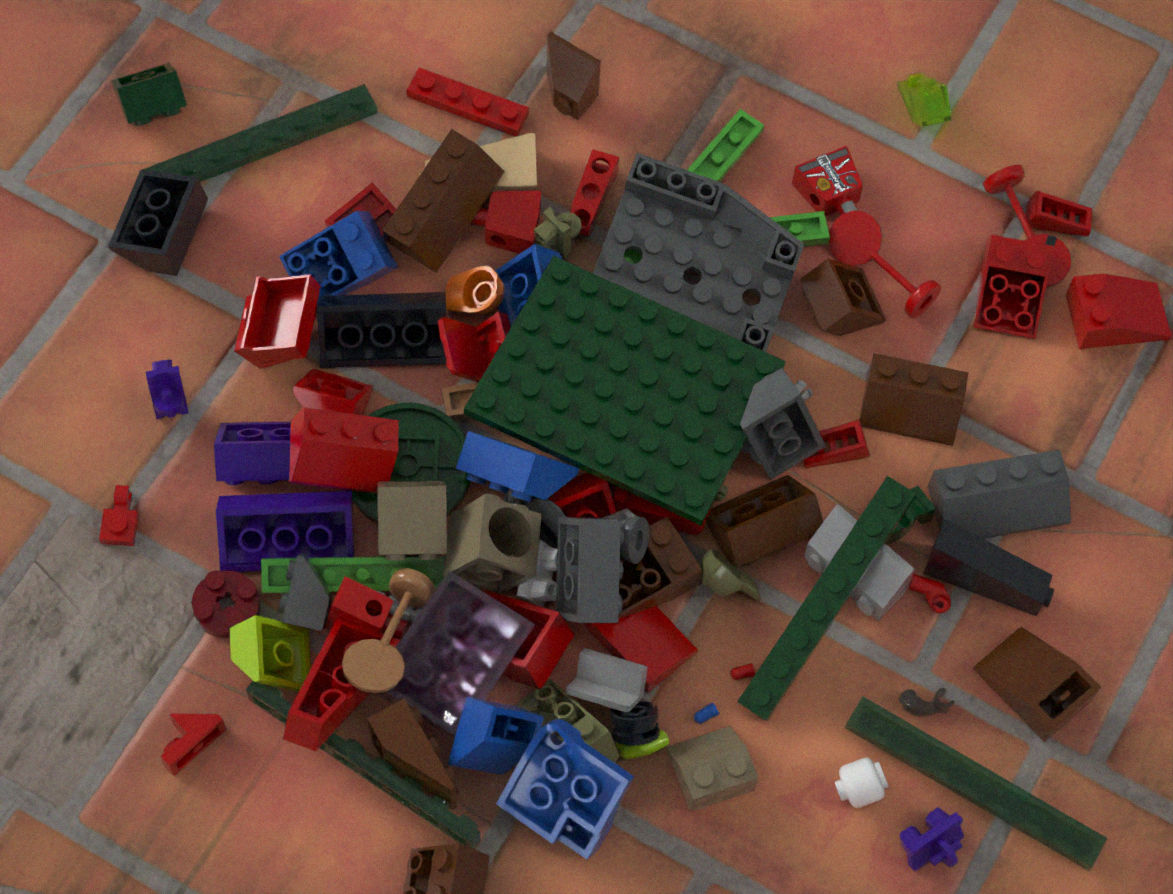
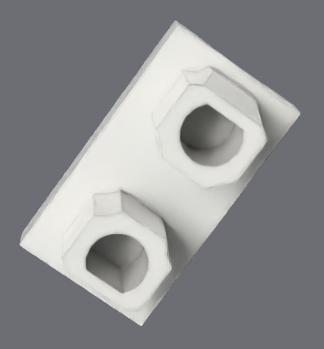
M539 540L536 576L517 585L518 591L516 596L541 607H544L545 601L556 600L557 583L552 580L554 571H557V549Z

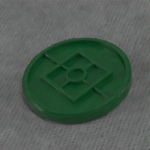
M420 403L392 404L369 414L368 416L399 420L398 454L390 481H444L446 484L448 517L461 504L471 484V481L466 479L468 473L456 469L466 439V435L459 425L444 412ZM352 491L353 504L363 515L378 524L377 494Z

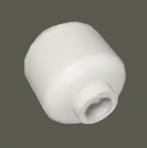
M867 757L843 765L839 769L841 780L835 781L841 800L845 801L848 799L855 808H860L883 799L885 795L884 789L889 788L880 763H873Z

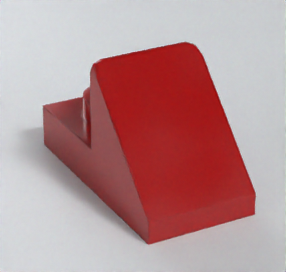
M169 714L173 725L183 735L182 738L177 737L170 741L164 748V753L160 756L165 768L173 776L179 773L226 731L224 721L219 714Z

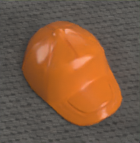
M489 266L475 267L453 276L446 285V309L452 312L482 315L493 311L504 299L505 288L502 279Z

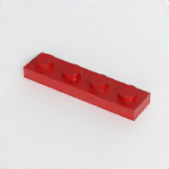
M420 67L406 90L408 98L515 137L519 135L529 115V107Z

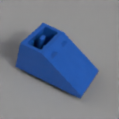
M358 210L279 256L289 277L310 274L321 286L319 296L346 295L398 268L371 213Z

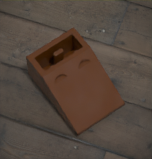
M668 516L649 526L648 546L640 562L637 564L626 562L620 555V560L623 564V576L619 580L622 611L618 615V619L674 600L701 584L702 569Z
M1023 627L1018 628L973 667L982 679L1044 743L1085 708L1101 689L1100 685L1077 662Z
M404 698L368 717L371 742L385 767L449 809L457 808L456 795L459 794L456 784H458V780L450 765L443 767L439 757L441 750L432 735L426 737L422 727L425 723L417 707L410 708Z

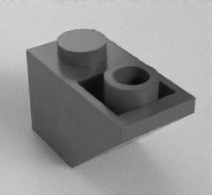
M299 554L296 561L290 560L286 580H290L291 585L289 593L282 594L278 613L284 614L282 620L284 623L323 631L327 621L332 594L308 556Z

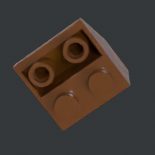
M461 843L411 849L403 894H483L490 856Z

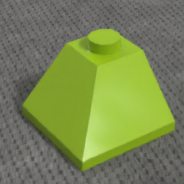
M258 615L230 628L231 661L257 683L300 691L311 669L308 628Z

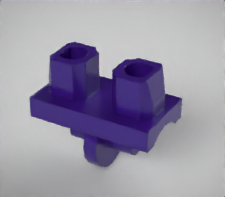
M170 359L153 362V370L146 371V379L156 419H162L165 416L172 418L176 416V413L189 414L179 366L173 367L172 360Z
M937 807L925 818L926 826L930 829L922 835L915 826H910L900 833V843L907 853L908 865L914 872L928 862L936 866L943 861L948 867H953L958 863L955 852L962 848L960 840L964 838V834L960 826L963 823V819L957 812L949 816Z

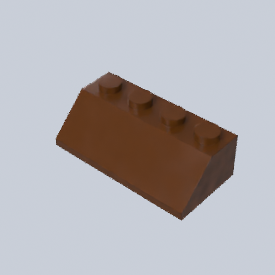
M451 129L382 230L385 242L435 273H438L505 171L479 145Z

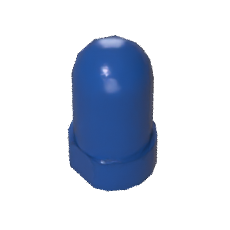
M712 702L696 712L694 720L698 724H702L718 716L719 712Z

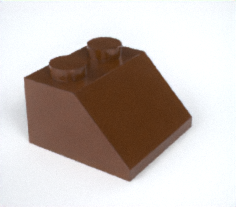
M827 258L800 279L804 288V297L811 304L816 315V324L823 332L842 336L882 324L886 321L862 268Z

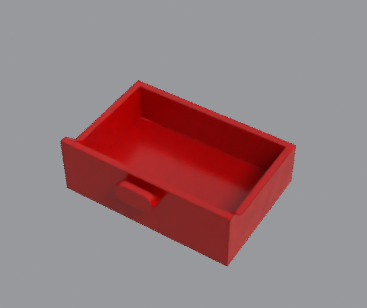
M310 274L271 279L261 276L256 277L250 307L245 308L243 323L246 326L241 344V349L254 363L306 358L321 287Z

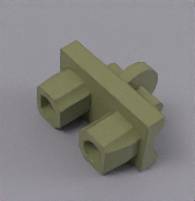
M551 207L543 211V223L534 229V236L539 241L536 244L561 253L562 259L565 260L571 255V239L580 233L581 220L577 215L570 212H565L555 217L554 210Z

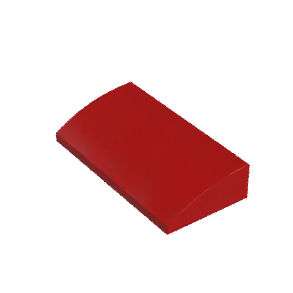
M657 606L620 618L618 623H583L612 656L648 667L644 689L647 694L698 652V649Z

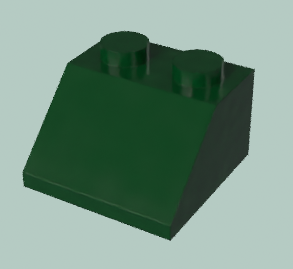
M169 62L111 80L128 124L134 123L135 126L144 125L151 122V117L159 114H163L164 117L173 116L180 113L182 107L187 106L177 72Z

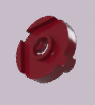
M217 570L209 572L205 579L198 584L192 596V608L195 619L206 633L215 637L230 638L231 627L255 615L259 616L261 603L256 584L239 572H220ZM226 597L231 598V601L235 603L234 607L229 606L226 608V611H222L218 602Z

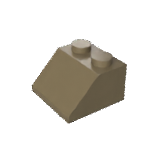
M731 726L666 747L690 812L755 790L758 775L746 745Z

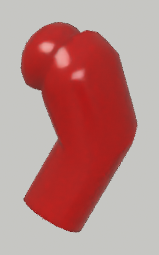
M913 574L909 590L924 594L930 608L934 612L946 613L951 607V599L944 585L941 582Z

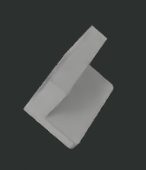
M584 648L579 654L577 676L567 686L566 694L628 713L643 698L648 667Z

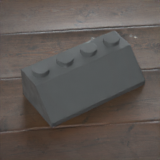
M1060 450L934 470L927 486L931 502L936 508L935 516L939 530L944 520H947L985 539L1068 525L1071 522L1069 477Z

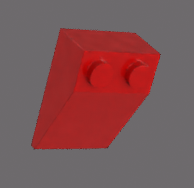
M1105 273L1073 277L1066 292V299L1079 349L1171 340L1172 336L1157 283Z
M480 589L448 639L447 644L515 682L541 690L574 637V633L560 612Z

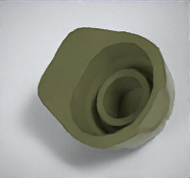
M709 548L700 566L702 569L703 585L721 597L742 591L760 601L761 597L755 582L744 572L737 569L718 551Z

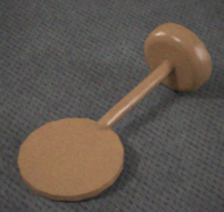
M403 568L393 573L389 581V590L400 604L381 641L376 639L361 640L352 644L344 654L342 662L344 676L353 686L362 691L371 693L386 692L396 687L403 677L405 668L403 657L389 643L407 607H425L431 603L436 594L433 582L425 574L417 570Z

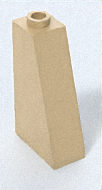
M528 133L480 146L505 171L492 192L537 190L535 133ZM426 160V161H425V167H426V165L429 163L430 160ZM491 194L489 195L485 203L490 202Z

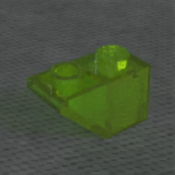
M924 73L910 74L907 76V80L897 82L898 89L912 122L925 127L951 120L946 84L937 81L935 78L927 77Z

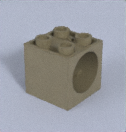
M444 481L377 482L379 555H385V560L399 561L406 560V554H418L421 560L440 559V554H447L446 484Z
M493 494L482 495L480 498L450 514L443 577L497 594H502L535 577L541 514L529 510L525 505L502 501L499 496Z

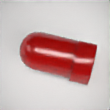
M753 663L732 668L730 676L734 680L754 677Z

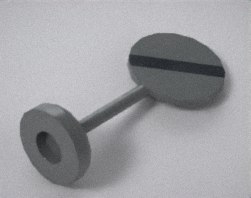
M532 497L530 502L523 500L520 504L527 506L531 511L541 514L539 540L557 549L558 517H566L562 510L547 499ZM632 516L627 519L622 527L624 541L620 546V555L624 561L637 564L642 560L648 546L649 525L646 518Z

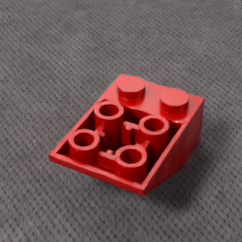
M990 235L987 238L981 269L974 328L1036 339L1054 246L997 235ZM1023 275L1040 278V281L1025 279Z

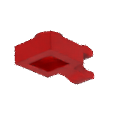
M116 485L114 490V509L103 510L99 536L101 544L135 545L139 515L137 511L130 510L132 492H129V486Z

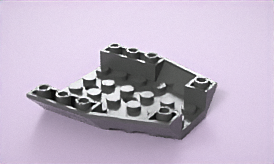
M637 153L593 274L766 352L804 243L726 184ZM635 250L641 255L642 259L640 262L632 264L625 260L624 254L627 251ZM689 271L696 272L700 276V282L690 285L684 281L683 275ZM752 292L758 296L759 303L755 306H749L744 303L742 296L745 293Z

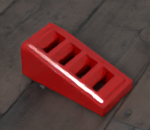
M1036 191L1027 201L1025 215L1031 228L1087 237L1091 234L1092 208L1040 191ZM1063 213L1067 214L1066 219H1063ZM1075 215L1079 216V223L1075 222Z
M860 420L819 431L823 441L829 442L831 451L825 453L824 448L818 451L819 455H811L804 459L803 462L805 468L869 457L870 453ZM855 437L856 444L850 446L848 438ZM842 439L844 448L838 449L835 440Z

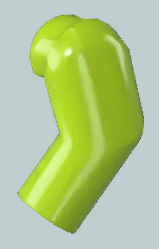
M660 730V736L653 742L635 746L616 742V748L620 751L619 755L622 758L630 760L650 755L668 746L669 738L665 731Z

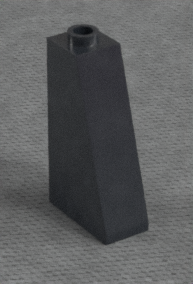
M944 520L923 572L924 575L1037 616L1042 606H1049L1054 593V588L1049 587L1052 574L947 520Z

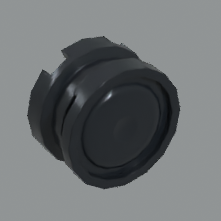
M639 701L628 713L613 708L610 710L611 722L615 724L612 730V738L615 742L623 745H643L653 742L660 736V729L656 722L659 718L658 707L654 706L653 708L652 702Z

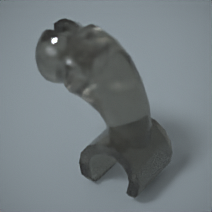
M944 688L939 689L935 693L931 702L917 697L913 689H908L899 696V702L904 706L903 709L915 716H930L937 712L941 714L947 713L951 709L954 700L948 704H943L939 701L938 698H941L946 692Z

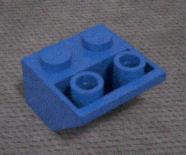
M467 696L448 765L503 775L519 763L528 745L541 729L544 716L517 706Z

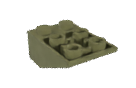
M551 679L545 682L541 690L535 689L514 705L544 716L541 728L552 720H564L582 732L581 738L584 742L614 762L620 757L610 731ZM556 732L557 738L560 741H563V738L560 736V734Z

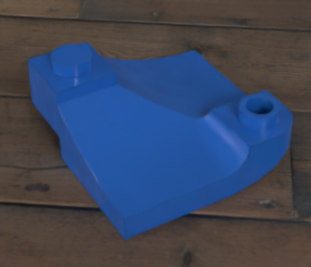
M556 719L544 725L536 733L496 804L550 843L554 844L557 840H560L588 860L599 850L611 829L615 813L634 776L584 742L581 738V731L564 720ZM556 732L560 734V736L563 738V741H560L557 738Z

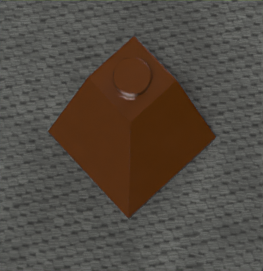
M550 32L547 35L546 72L553 106L562 114L570 115L579 120L598 97L601 61Z

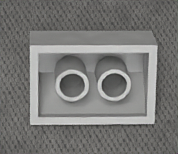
M839 504L833 508L807 543L804 553L808 565L819 573L824 572L857 522V519ZM885 544L850 597L856 601L858 608L864 614L872 615L879 621L905 594L915 569Z

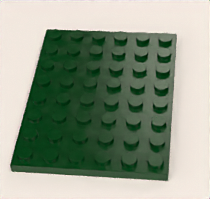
M553 256L466 403L464 414L702 526L747 440V436L740 423L753 386L767 375L781 368L784 369L786 361Z

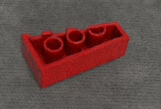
M337 617L288 712L283 740L316 752L371 692L356 688L344 676L342 668L344 654L352 644L361 640L376 639L381 641L383 633ZM392 637L389 644L399 652L402 640Z

